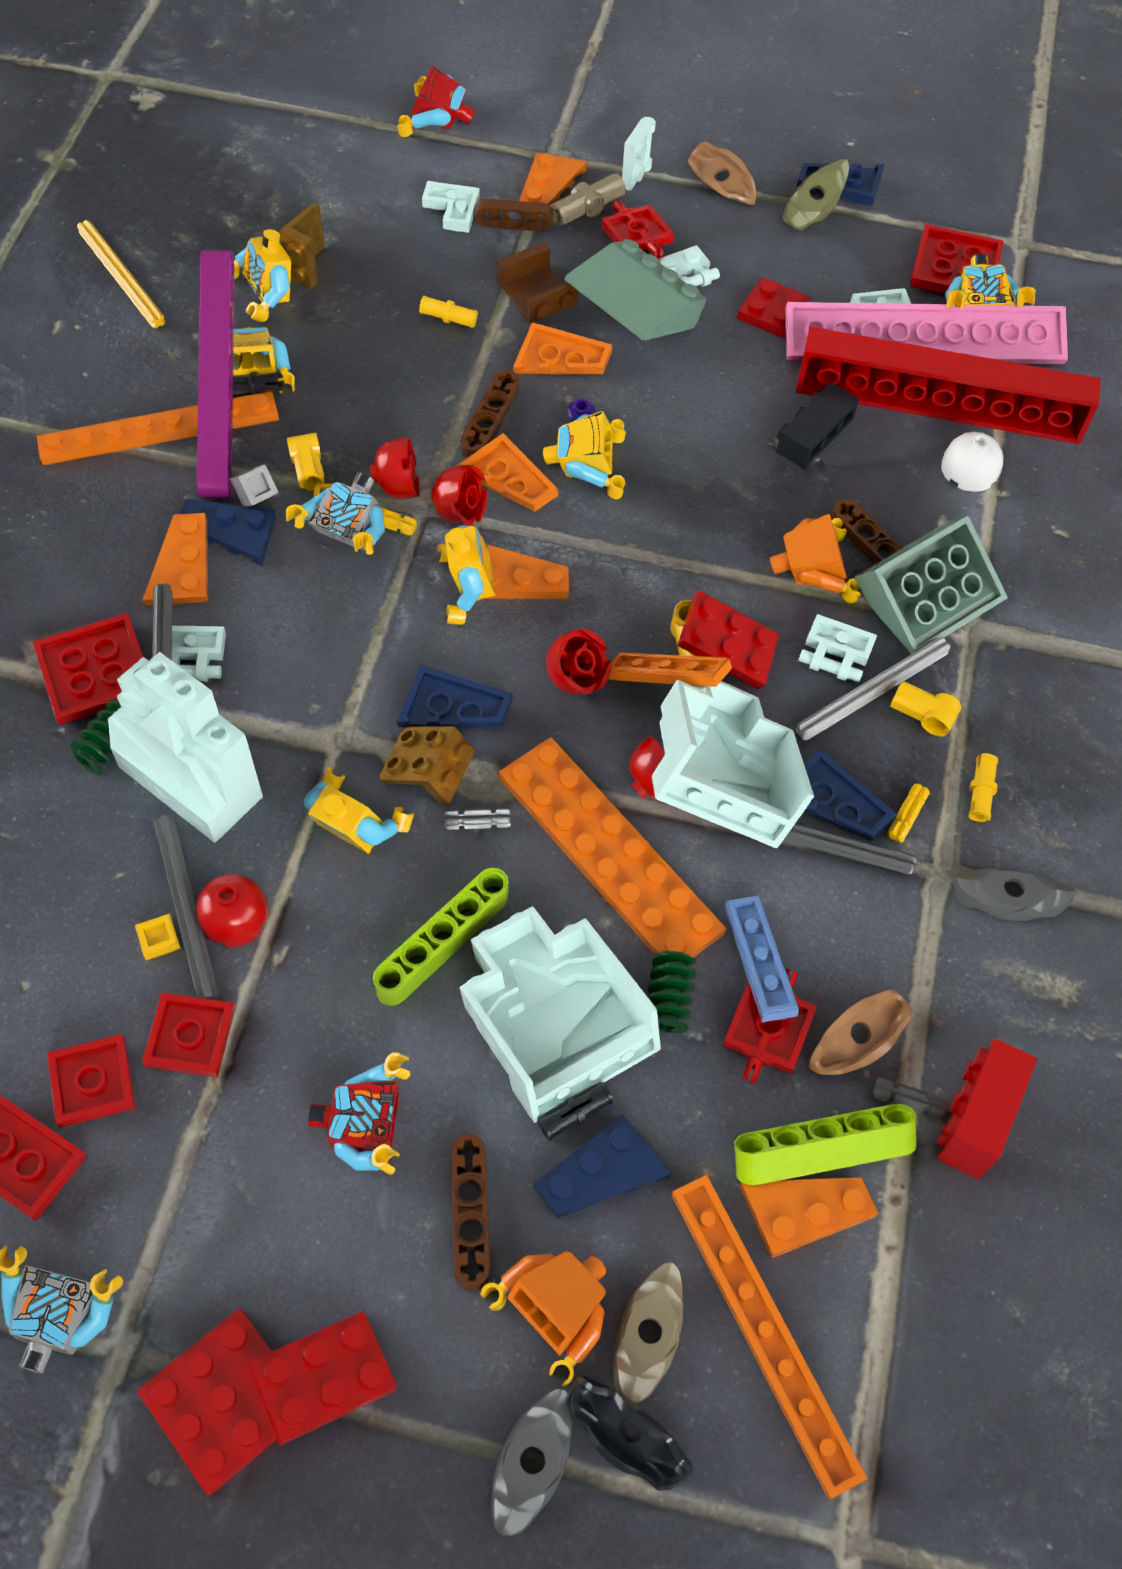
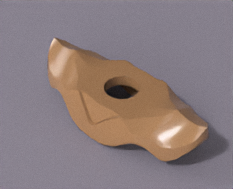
M706 141L700 143L687 159L695 175L705 185L722 196L747 205H755L756 189L754 179L743 161L727 149L717 148ZM721 171L730 173L725 181H717L715 179L716 175Z
M894 989L860 1000L841 1014L826 1030L809 1059V1070L822 1075H838L873 1063L894 1046L901 1032L911 1021L912 1010L910 1005ZM855 1023H861L867 1028L868 1038L863 1044L856 1043L851 1036V1029Z

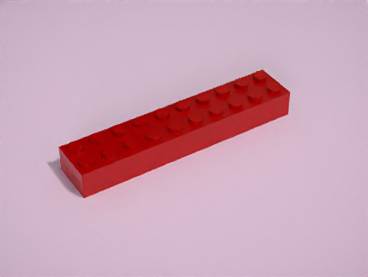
M810 326L795 393L814 396L818 390L822 391L831 382L859 399L858 404L1081 444L1099 406L1101 378Z

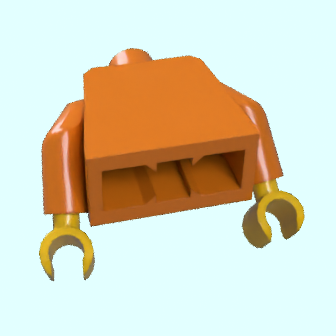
M827 514L818 519H803L792 531L783 536L787 552L770 557L774 574L791 570L797 585H806L841 593L842 598L848 603L856 602L861 595L859 591L857 592L860 586L856 578L849 579L847 583L844 580L847 578L839 542L843 541L847 530L845 528L841 529L843 522L840 518L832 520L830 514Z
M568 1251L558 1256H554L551 1253L527 1255L501 1276L502 1281L499 1284L488 1283L484 1285L481 1290V1296L485 1298L490 1292L499 1291L498 1300L492 1303L489 1309L492 1311L502 1309L508 1298L559 1356L564 1351L567 1353L564 1360L556 1361L550 1368V1376L560 1364L566 1365L569 1368L570 1376L562 1385L565 1386L574 1377L573 1368L576 1363L581 1364L601 1336L605 1312L600 1301L605 1296L606 1291L598 1281L606 1274V1268L602 1261L595 1256H590L583 1263H580Z

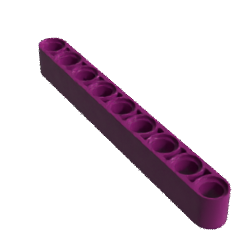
M201 250L197 429V491L199 498H230L232 494V484L229 480L232 478L234 257L232 250Z

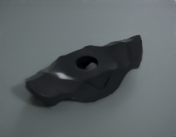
M579 1375L575 1379L569 1399L571 1419L585 1430L594 1448L609 1463L626 1474L643 1478L658 1491L670 1490L680 1485L692 1474L693 1465L677 1442L658 1421L649 1416L636 1403L620 1392L584 1375ZM628 1419L642 1431V1436L636 1439L626 1436L621 1429V1422Z

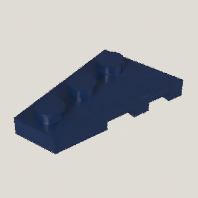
M803 163L797 187L808 176L831 163ZM852 164L851 168H849L847 182L840 199L873 206L885 164H876L875 168H862V164ZM812 188L810 192L823 194L819 188Z
M192 499L184 500L180 514H206L208 543L216 542L227 547L229 552L236 555L240 553L252 558V562L262 566L276 520L275 510Z
M420 665L397 724L398 727H502L512 703L513 695L503 690Z
M821 749L804 763L814 794V798L804 810L805 812L871 841L895 818L896 812Z
M621 1115L533 1184V1188L556 1218L601 1203V1200L621 1193L632 1192L643 1185L655 1181L660 1182L668 1179L672 1173L626 1117Z

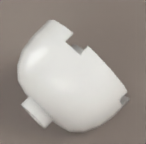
M967 432L951 442L944 453L941 470L949 482L952 479L959 483L957 487L962 490L972 492L984 491L990 488L991 484L997 481L1003 467V452L999 443L993 437L980 432Z

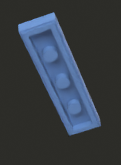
M759 895L725 901V911L761 1021L768 1022L797 1017L799 1008Z

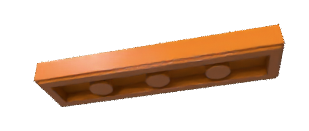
M620 652L611 662L612 667L608 680L675 684L676 680H680L694 686L717 687L732 669L729 658Z

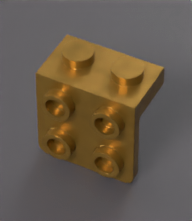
M312 203L279 230L281 245L291 259V279L309 289L318 284L315 255L324 248L320 206Z
M455 726L407 727L399 735L379 778L384 784L422 785L439 805H450L475 750Z

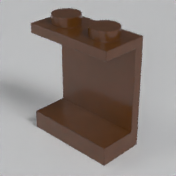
M545 242L497 260L498 284L529 323L577 305L578 290L569 283L564 284L550 267V248Z

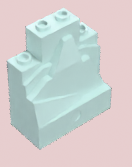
M161 652L157 653L149 661L142 657L117 679L122 691L117 695L121 708L108 718L110 748L120 769L216 843L263 797L246 736L219 715L213 693L209 688Z
M676 680L661 705L663 717L659 723L665 755L652 774L655 799L778 848L814 798L793 730L764 718L758 697L721 681L717 687L691 686Z
M532 906L523 912L512 915L508 920L499 925L482 931L478 936L471 939L475 960L484 974L472 977L466 984L459 987L464 1007L509 1075L512 1091L534 1123L565 1105L567 1098L580 1096L597 1086L601 1081L603 1083L661 1050L656 1007L586 918L576 924L566 926L561 932L554 935Z

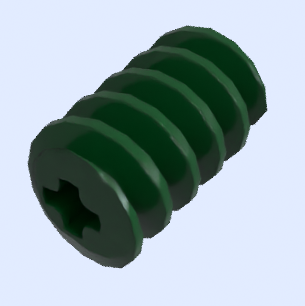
M108 701L105 705L106 710H100L97 713V720H91L88 723V729H84L79 733L80 739H74L70 743L71 751L77 761L87 770L98 776L102 774V770L97 765L99 762L106 766L111 764L110 759L106 755L107 753L113 755L110 748L108 718L121 708L119 701Z
M663 951L657 953L652 960L654 968L651 969L650 973L651 982L648 985L649 995L647 997L657 1009L660 1032L682 1034L686 1033L689 1028L686 1023L679 1020L689 1019L691 1014L689 1010L683 1007L690 1006L693 999L684 993L694 991V984L688 980L695 979L697 972L688 966L695 964L696 959L681 952Z

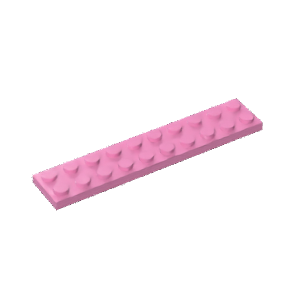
M787 302L785 307L786 360L802 361L810 326L1019 364H1065L1068 360L1066 306L965 305L962 310H959L957 306L946 308V304Z

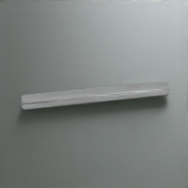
M944 638L934 640L799 722L795 729L797 735L802 740H809L946 656L951 648L950 644Z

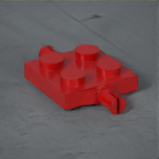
M616 200L612 208L617 213L602 218V229L613 242H620L625 239L633 240L638 243L641 250L649 251L656 258H661L664 254V250L661 248L662 245L674 242V232L650 204L639 208H627L621 200H618V202Z
M785 968L787 976H789L791 969ZM794 970L789 979L792 989L798 977V973ZM748 981L722 1045L743 1054L749 1059L741 1076L744 1081L747 1082L753 1069L754 1071L749 1083L756 1084L763 1065L774 1067L790 1075L792 1074L816 1012V1005L804 1001L794 994L799 1008L797 1017L762 1022Z

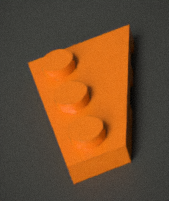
M537 152L519 201L538 202L547 205L559 201L560 194L566 188L570 189L575 182V178L579 174L583 175L587 170V161Z
M532 322L514 363L513 372L516 374H603L612 354V344Z
M504 433L458 464L478 467L485 477V480H480L483 486L533 512L538 511L559 495L557 487Z
M205 513L173 515L142 599L145 606L153 605L155 585H163L165 583L169 584L173 591L172 604L208 602L207 517Z
M487 544L495 596L484 599L569 598V571L567 566Z
M862 1177L780 1180L760 1185H747L741 1182L739 1185L771 1258L875 1218L879 1214Z

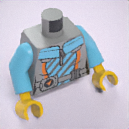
M357 473L351 487L335 482L330 488H327L303 505L293 504L286 509V521L289 522L295 518L296 528H303L305 520H308L307 523L316 532L354 547L355 552L362 550L366 554L371 555L374 551L373 545L385 532L383 511L380 508V504L373 496L369 495L374 480L362 473Z
M5 1245L0 1250V1270L3 1271L1 1274L2 1303L5 1323L9 1328L11 1336L19 1341L28 1343L19 1367L43 1374L52 1350L73 1355L78 1347H84L105 1329L114 1300L112 1293L121 1288L123 1279L118 1275L111 1280L108 1286L105 1282L107 1269L93 1276L91 1282L27 1265L22 1270L19 1266L27 1258V1250L20 1246L15 1251V1261L8 1257V1246Z

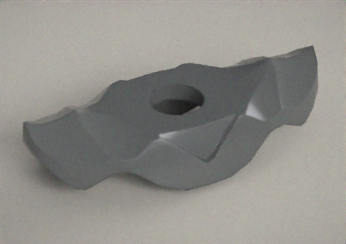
M978 869L958 873L954 878L955 893L958 901L964 907L982 910L992 917L1010 921H1029L1040 917H1055L1071 904L1076 894V890L1071 886L1024 871ZM1007 882L1019 884L1023 890V895L1019 897L1009 895L1004 889V884Z
M564 1389L552 1390L536 1401L518 1420L505 1442L494 1472L490 1508L493 1526L501 1535L515 1536L523 1532L552 1498L561 1481L569 1457L573 1420L569 1411L570 1396ZM527 1448H537L544 1455V1467L537 1474H529L521 1467L520 1457Z

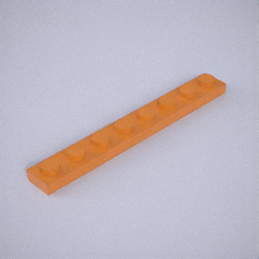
M272 391L233 398V429L279 420ZM198 405L37 435L41 462L44 466L197 436Z
M705 1175L674 1190L671 1196L828 1501L867 1480L860 1463L708 1176Z

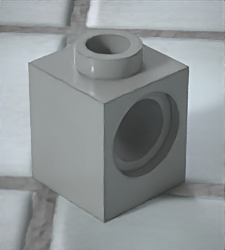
M265 464L255 466L229 479L242 506L255 505L279 493Z

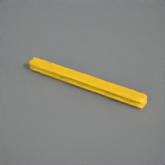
M84 220L83 223L79 222L77 227L80 235L149 324L156 329L159 326H164L163 313L89 220Z

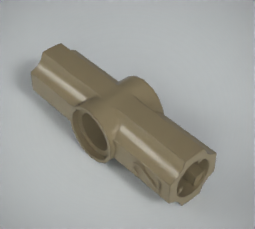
M614 173L591 185L584 181L578 183L573 188L571 195L549 205L553 210V223L560 227L585 214L590 218L597 216L605 204L625 194L626 186L623 183L622 177L618 173Z

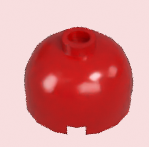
M397 438L384 443L375 454V464L370 465V474L374 483L379 482L381 490L389 497L395 499H410L420 496L419 475H416L415 469L417 461L410 438Z
M473 465L453 466L444 470L437 478L431 491V499L437 514L445 522L455 526H474V520L476 522L482 520L486 510L488 495L487 490H482L480 480H485V477L478 467Z
M588 629L572 630L556 638L549 647L545 660L546 672L550 681L559 690L569 695H586L603 688L609 679L612 667L611 659L607 660L604 651L608 649L606 643L598 634Z
M651 736L641 742L632 753L629 761V771L635 781L630 785L643 800L649 795L655 801L662 802L655 799L652 774L663 759L665 750Z
M228 874L215 878L200 892L196 904L198 923L205 936L212 942L224 943L226 947L246 945L259 937L263 931L262 927L270 915L266 895L255 881L244 875Z

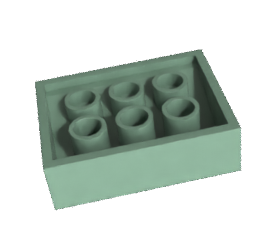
M629 239L610 243L565 277L566 282L643 341L694 329L707 300L706 297L699 293L697 287L684 282L678 277L677 272L665 268L659 263L658 258L645 253L639 248L638 243Z
M968 515L944 523L855 576L869 606L911 654L938 638H945L1008 598Z

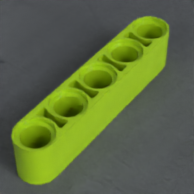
M488 868L482 871L376 968L373 981L376 996L381 1003L394 1006L403 1002L505 907L509 898V881L504 871L498 868ZM495 886L501 890L496 893H490L485 889ZM465 909L476 911L472 916L460 914ZM440 932L451 934L445 940L435 938V935ZM417 955L426 958L419 964L409 962L410 958ZM391 979L400 982L391 989L382 986L384 982Z
M892 1104L741 1134L734 1141L736 1176L744 1184L760 1185L906 1156L916 1149V1113L907 1105Z

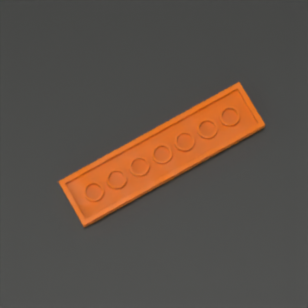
M552 737L498 772L499 780L654 955L663 951H676L694 958L725 934L727 928Z

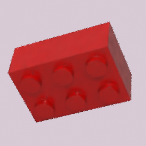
M996 1038L992 1040L986 1049L980 1046L974 1059L969 1060L961 1079L965 1083L961 1091L956 1092L948 1111L953 1114L948 1124H943L937 1136L935 1144L941 1147L936 1159L979 1180L1000 1159L1038 1058Z

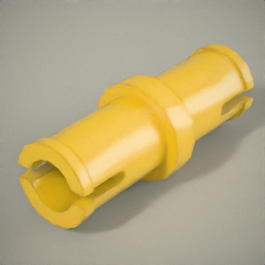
M425 295L420 302V314L441 318L444 323L448 324L451 321L470 328L475 327L478 317L477 310L455 305V302L451 300L444 302Z
M982 753L981 756L977 755L975 777L971 781L969 788L972 793L968 817L976 822H986V820L989 821L991 819L992 799L997 793L998 787L997 783H995L998 757Z

